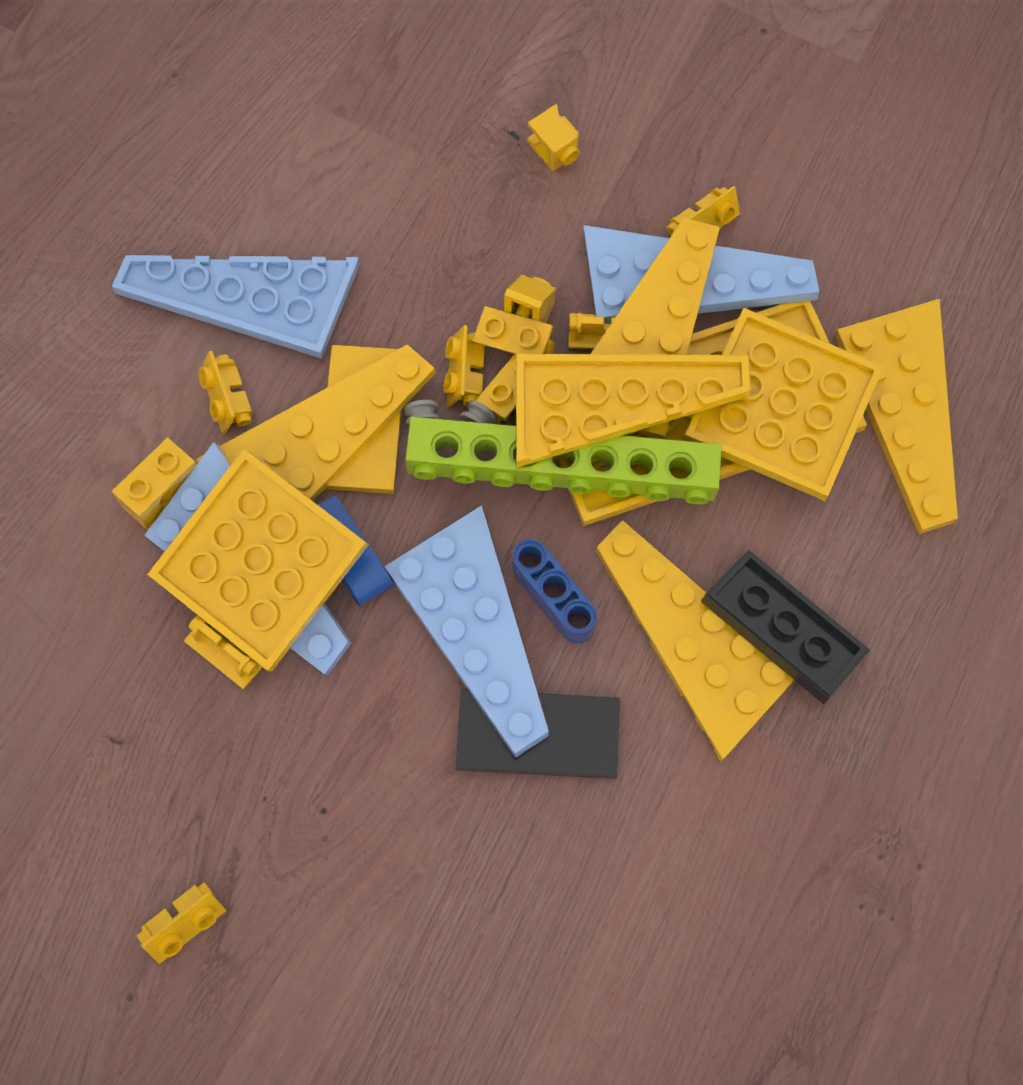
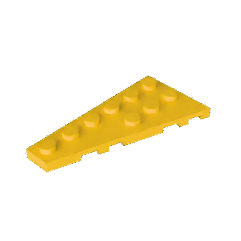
M683 218L591 354L687 355L720 227ZM670 421L635 431L634 433L657 439H665Z
M940 299L837 329L834 336L839 348L884 366L866 411L918 534L954 524L958 519Z
M405 345L224 443L220 448L226 455L225 458L230 465L241 451L246 449L314 501L326 489V485L376 437L436 374L435 368L410 346ZM204 455L195 460L199 462Z
M516 354V468L746 398L751 391L749 355Z
M622 520L597 546L596 553L618 590L623 593L633 610L632 614L638 624H641L651 641V646L680 695L684 696L695 715V720L699 727L706 733L714 747V752L720 762H722L794 682V679L701 602L706 592Z

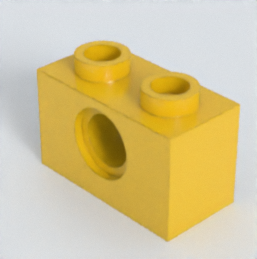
M167 437L112 490V493L120 506L148 531L195 468L196 462Z

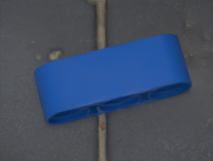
M336 495L318 504L367 542ZM368 545L342 579L347 590L359 606L393 587L388 573L370 545Z
M534 539L519 542L514 549L512 570L516 579L566 640L572 643H583L589 640L593 635L597 621V612L594 606L541 542ZM531 555L536 557L540 564L534 568H527L520 563V560L525 556ZM549 585H557L563 589L564 594L559 598H551L543 590ZM579 614L584 616L589 624L584 628L577 629L569 624L568 618Z

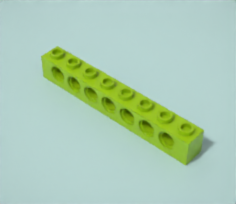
M411 417L406 467L407 474H413L414 477L421 480L448 477L452 478L455 482L463 484L474 483L475 480L491 481L493 485L499 487H511L515 483L530 485L531 488L541 491L559 487L568 488L570 492L576 494H588L593 490L604 491L610 496L619 498L637 494L646 495L648 499L654 501L681 498L685 499L687 503L700 505L706 504L708 501H714L718 493L722 444L619 436L516 468V426ZM445 447H450L457 451L454 456L444 458L437 454L439 450ZM481 451H490L495 454V458L490 461H481L476 455ZM557 458H567L573 465L568 468H559L553 461ZM597 461H604L610 465L611 469L606 472H600L595 470L592 464ZM637 464L644 465L649 469L650 473L637 475L631 470V467ZM681 468L687 472L688 477L684 479L675 478L669 470Z

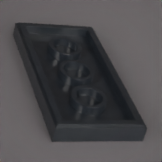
M750 550L722 576L701 600L706 607L822 704H825L870 651L869 648Z
M461 689L456 756L457 771L605 779L617 778L619 697L537 693L549 736L515 758L469 690Z

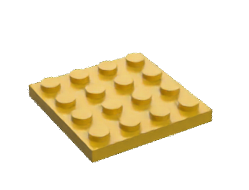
M743 308L722 355H749L751 390L749 396L694 413L683 440L722 444L721 457L826 501L884 366Z
M243 449L147 575L263 668L272 672L369 544L252 453Z

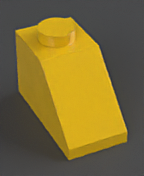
M521 275L506 290L504 295V312L546 323L555 305L556 288L542 278H530Z

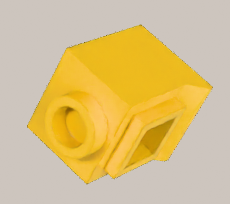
M557 104L528 122V127L534 134L527 138V142L552 171H555L562 165L568 166L579 157L581 153L577 148L579 132L565 116L561 117L559 115Z

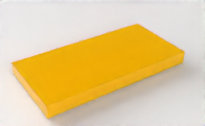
M332 345L328 387L398 349ZM402 409L326 485L325 490L381 494L395 493Z

